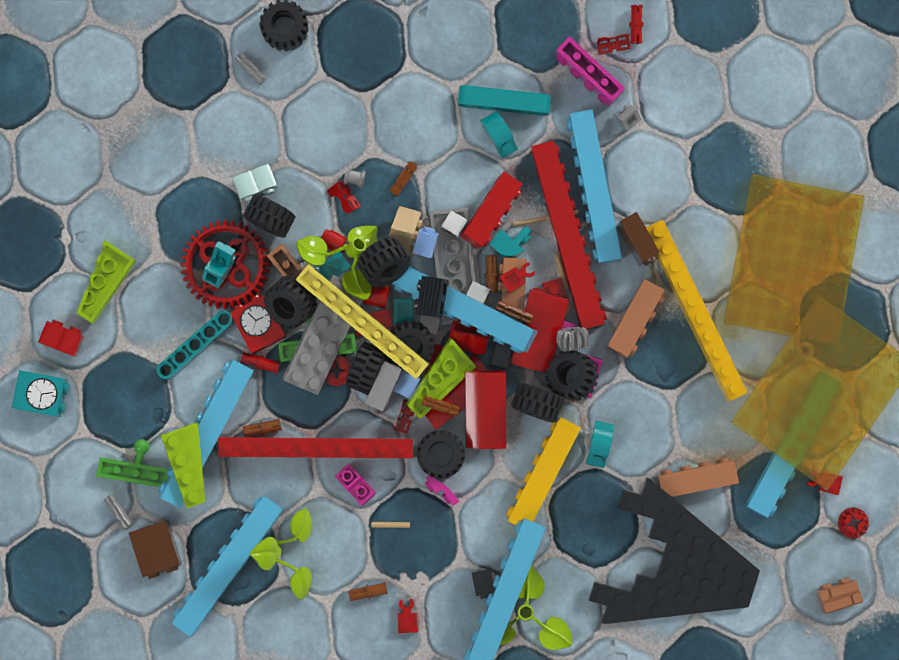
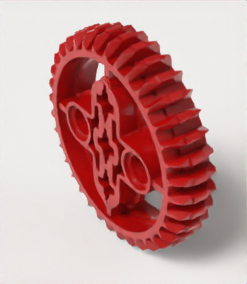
M218 220L216 221V227L210 222V229L208 230L205 226H202L204 232L201 233L199 230H196L195 232L198 237L195 238L191 235L190 238L193 240V243L186 242V245L190 247L189 250L183 248V252L187 253V256H181L182 260H186V263H180L181 267L186 268L181 271V274L187 275L183 278L184 282L190 281L186 288L193 287L190 293L194 295L198 292L195 298L199 300L203 297V304H206L209 300L208 306L213 307L214 303H216V309H220L221 304H223L224 310H227L228 304L233 309L235 303L237 302L238 305H241L242 300L248 304L249 300L247 297L253 298L254 295L252 293L254 291L260 294V290L257 289L258 286L265 287L261 281H268V278L263 275L270 274V270L265 269V267L271 266L270 262H265L269 258L267 255H263L268 249H261L265 242H257L261 238L260 235L253 237L255 230L252 229L248 233L249 226L246 225L242 229L241 222L235 227V221L232 220L230 226H228L227 220H224L223 226H221ZM220 232H232L244 237V239H234L227 244L232 249L240 247L242 252L234 254L236 258L228 273L230 277L227 276L219 289L227 281L236 288L248 287V289L237 296L229 298L216 297L207 293L208 290L216 291L219 289L203 280V287L201 288L194 277L192 269L193 257L198 247H200V258L208 264L212 257H207L206 252L208 249L214 248L217 243L213 241L203 243V240ZM248 242L255 248L259 261L258 273L253 283H251L252 275L250 270L242 264L249 254ZM243 272L245 274L244 280L236 281V274Z

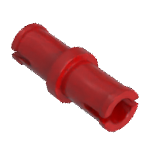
M631 5V22H629V27H631L630 44H642V27H644V22H642L643 5Z
M243 352L240 361L241 364L256 367V370L260 371L263 369L275 374L278 373L281 363L266 359L263 355L259 357Z

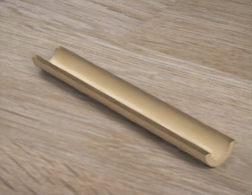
M556 253L554 254L555 262L564 290L566 291L569 290V285L560 255Z
M372 522L371 527L410 528V522Z

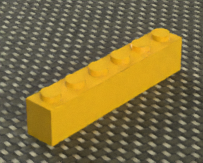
M561 417L557 422L552 423L550 427L552 433L549 438L545 437L541 445L544 448L541 455L537 454L532 462L535 467L532 472H527L523 480L526 484L523 489L519 488L515 499H517L515 506L511 505L506 513V516L509 517L507 521L517 525L518 520L522 522L523 518L530 521L535 520L581 427Z

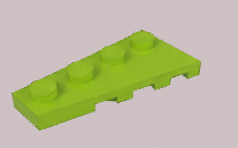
M106 240L103 242V249L96 260L97 264L90 276L89 286L85 290L77 310L78 315L92 324H95L136 263L135 259Z
M450 338L406 403L419 419L431 410V407L422 406L424 396L432 397L433 400L443 399L465 378V371H472L476 368L453 339Z
M198 422L160 435L186 508L188 509L206 502Z

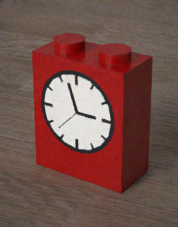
M260 294L251 298V302L246 305L241 303V305L233 307L234 311L230 312L252 355L287 338L280 323H276L268 315L269 312L265 309L266 304H264L263 300L265 297Z

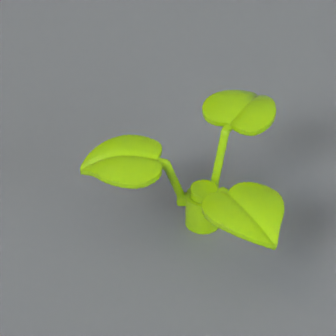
M377 226L353 228L347 235L349 244H345L343 247L326 253L327 245L320 237L307 236L296 242L299 255L305 262L313 266L323 265L326 261L325 256L329 257L346 250V254L354 258V262L351 268L352 272L348 271L342 277L343 288L347 293L361 300L369 298L371 286L360 269L355 270V267L360 257L359 255L370 245L377 242Z
M305 507L297 511L291 519L290 531L293 538L276 541L273 537H267L259 542L249 553L263 570H270L276 562L294 570L295 573L290 578V586L293 594L299 600H303L310 590L312 584L311 571L304 566L298 570L297 567L278 558L281 555L279 545L294 542L297 539L300 543H304L309 538L312 531V519Z
M532 565L518 597L519 599L526 598L525 605L519 608L518 616L513 621L508 622L500 645L508 644L514 639L516 633L512 625L521 619L525 622L534 620L543 628L539 633V640L545 648L559 650L571 647L572 634L568 625L562 619L550 617L545 625L534 616V610L529 605V598L538 599L541 597L545 590V582Z

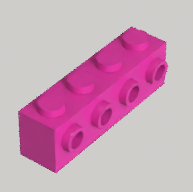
M570 36L556 50V60L562 66L566 65L576 79L580 78L590 92L594 91L598 95L597 98L604 105L608 104L611 106L623 94L625 87Z

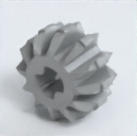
M584 327L562 328L557 332L556 336L558 347L561 350L574 351L585 349L589 346L588 330Z

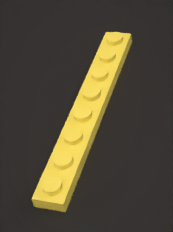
M309 264L296 278V281L415 379L429 365V363Z

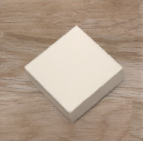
M451 210L441 227L458 237L468 220Z
M473 281L466 295L484 304L490 289Z
M421 315L420 322L423 323V326H426L431 334L437 335L441 318Z

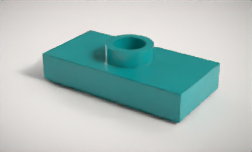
M394 298V327L397 322L402 323L406 319L407 321L413 320V298Z

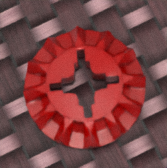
M337 355L330 370L335 369L336 363H338L339 368L345 370V372L339 373L338 379H336L335 373H328L325 381L333 386L346 384V378L351 367L348 359Z
M847 508L838 518L839 530L848 538H860L869 527V517L859 508ZM852 517L854 518V520H861L859 523L856 524V529L854 528V526H846L850 522H852Z

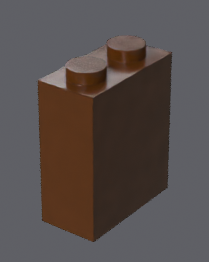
M635 212L621 220L616 227L638 265L644 264L647 266L653 263L660 251L638 213Z
M168 520L129 532L142 577L148 576L149 579L160 576L159 572L166 570L167 573L179 570L178 566L182 565V561Z

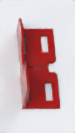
M629 34L611 38H598L599 55L611 53L614 48L617 51L631 49Z
M343 180L334 184L327 191L331 198L336 196L340 199L343 211L349 214L361 206L355 196L351 194L349 186L343 184Z
M404 399L400 414L403 412L402 418L398 417L395 430L408 434L411 420L408 417L413 416L414 413L410 411L407 405H405L404 410L402 409L404 402H408V400ZM407 423V429L404 430L405 424Z

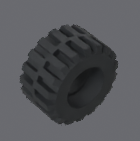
M276 0L274 5L271 2L268 4L269 8L263 10L264 14L260 16L261 22H259L265 41L272 48L276 47L279 51L281 49L289 51V48L297 49L296 46L303 44L302 40H306L307 32L309 31L305 12L293 1L289 3L288 0L283 2ZM281 17H290L295 21L294 29L287 34L275 32L273 26Z
M253 195L243 213V217L248 222L280 238L286 237L296 218L293 212L261 195Z
M389 237L381 239L366 248L359 257L357 266L370 286L378 288L392 284L402 277L408 270L411 259L398 239Z
M286 275L279 278L264 295L265 299H263L264 304H266L265 309L269 312L268 315L274 319L273 321L280 323L283 327L286 325L287 328L301 326L313 314L317 306V297L296 281L297 276L295 275L292 277L291 275Z
M406 319L402 323H395L396 326L389 329L400 340L410 335L419 338L421 346L415 353L426 362L431 360L432 353H434V341L429 329L423 326V323H417L412 319L407 321ZM389 358V360L393 362V365L399 366L396 362Z
M362 343L349 369L346 386L368 395L387 355L370 343Z
M562 350L559 352V356L556 354L553 356L554 360L548 363L550 367L546 368L548 376H545L546 381H549L547 385L552 389L553 393L572 401L582 400V397H588V393H593L594 389L592 388L597 386L598 382L595 381L599 378V374L596 373L598 368L594 365L595 362L589 356L575 350L566 352ZM577 366L578 377L574 383L568 385L566 374L571 367Z
M519 383L511 406L519 412L553 423L557 422L564 399L545 389L526 383Z
M447 430L431 431L422 438L418 445L417 461L421 469L431 477L448 478L456 474L464 463V445L460 438ZM437 443H445L452 450V459L444 466L434 464L429 456L430 449Z

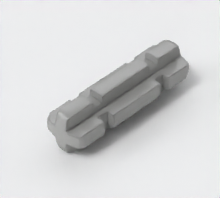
M239 53L235 57V61L242 65L241 67L252 78L254 77V80L259 85L266 80L262 72L259 73V69L249 59L247 60L243 53Z
M113 494L107 496L104 499L106 505L110 506V511L116 520L120 521L119 524L122 529H128L132 526L131 520L126 517L127 514L121 505L116 502L115 496Z

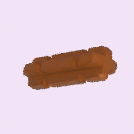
M409 161L407 163L406 169H403L395 181L396 184H393L390 192L393 195L399 196L402 191L401 189L405 187L412 177L411 174L416 171L417 165Z
M499 301L497 304V311L505 313V315L516 320H522L525 324L532 322V314L524 313L523 310L511 305L508 306L507 303Z
M424 396L422 399V406L431 407V409L448 413L451 416H457L459 412V407L450 405V403L438 399L433 400L429 396Z

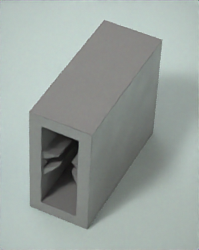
M384 361L365 402L369 411L378 415L380 412H385L393 395V390L403 372L401 368Z

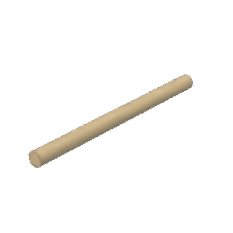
M578 209L573 211L574 215L578 214ZM547 215L513 222V227L550 220V217Z

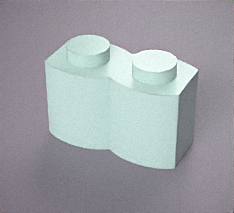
M269 164L233 177L240 199L242 201L246 200V202H250L253 195H270L275 192L274 189L278 188Z

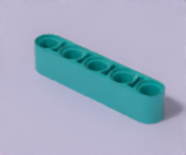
M461 85L459 86L457 105L465 108L548 116L550 114L551 95Z
M223 310L214 315L157 366L158 376L171 380L233 326L234 319L231 314ZM223 315L229 316V322L226 325L220 323V318ZM208 328H214L215 334L213 337H206L205 333ZM195 340L200 342L198 350H192L191 344ZM180 353H184L186 356L183 363L177 362V356ZM165 366H170L171 373L168 376H164L162 373V369Z

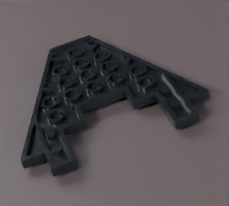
M646 477L641 494L622 489L617 508L652 518L653 522L648 537L665 542L666 545L656 577L651 578L637 573L631 591L596 581L593 582L588 600L606 606L602 618L603 624L749 607L760 570L650 478Z

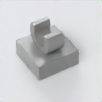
M624 105L625 111L622 114L616 112L622 128L626 131L630 130L641 120L637 109L633 105L630 107Z

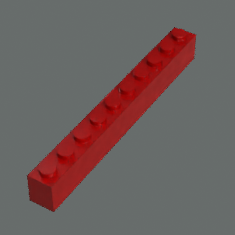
M554 140L531 146L532 157L580 328L584 327L586 330L603 326L607 317L605 310L600 308L599 302H602L600 292L596 291L594 284L597 283L594 272L591 273L589 269L591 260L589 254H585L584 251L586 242L584 236H580L579 229H581L580 220L575 218L573 212L576 210L574 200H570L568 194L571 192L569 182L564 180L563 174H566L564 164L559 162L558 156H561L559 146L554 144Z
M219 437L218 457L413 459V439Z

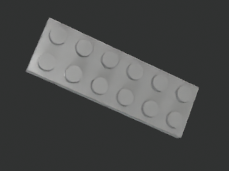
M466 207L429 212L431 228L435 229L436 233H439L434 250L437 278L448 280V286L466 295L472 282H476L472 245L460 237L469 223L468 209ZM451 210L468 220L458 237L441 227ZM444 314L443 318H441L442 326L452 325V321L455 320L461 321L457 317L452 319Z
M331 274L328 281L360 306L362 300L347 293L343 288L342 279ZM321 300L318 301L283 376L284 381L316 395L319 394L351 326Z

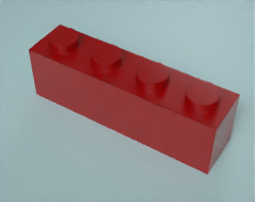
M503 171L460 237L477 249H480L482 246L486 247L492 239L490 236L492 231H497L502 223L500 221L503 214L506 216L512 208L510 203L521 194L520 188L522 183Z

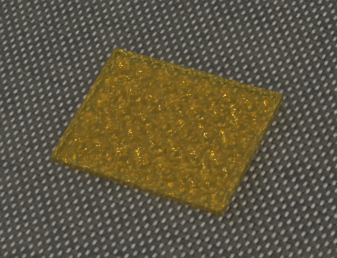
M752 174L723 324L837 346L865 196Z

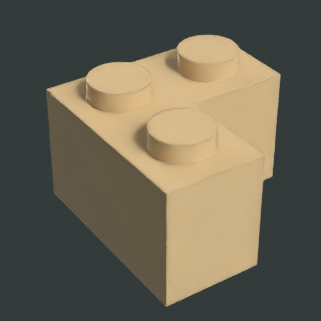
M399 206L389 237L398 239L409 257H413L414 246L412 244L413 242L416 243L418 232L423 223L420 220L421 212Z

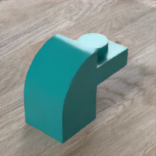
M497 111L480 120L501 159L518 150L510 129Z
M525 226L512 239L501 229L489 242L488 246L501 257L515 258L524 252V249L519 245L522 244L524 246L531 239L529 236L531 230Z
M218 241L214 247L211 260L204 268L202 280L219 289L236 258L234 256L235 250Z
M338 252L315 270L329 280L331 274L339 277L351 266L342 254Z
M595 420L585 464L601 468L605 467L611 448L614 424Z

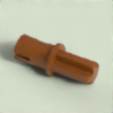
M496 255L486 256V274L484 276H486V287L490 289L489 293H498L497 276H499V273H497Z
M279 418L266 422L261 420V423L243 426L245 437L259 434L264 436L265 433L282 430Z
M386 582L371 586L366 584V587L351 589L348 591L350 601L365 598L370 600L371 597L387 595L388 592Z

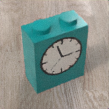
M19 370L11 408L61 417V414H64L66 409L65 395H68L70 390L68 379Z

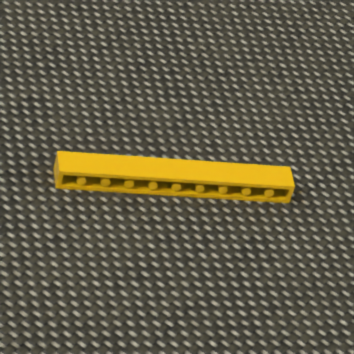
M664 220L646 227L660 251L656 256L726 401H732L748 393Z

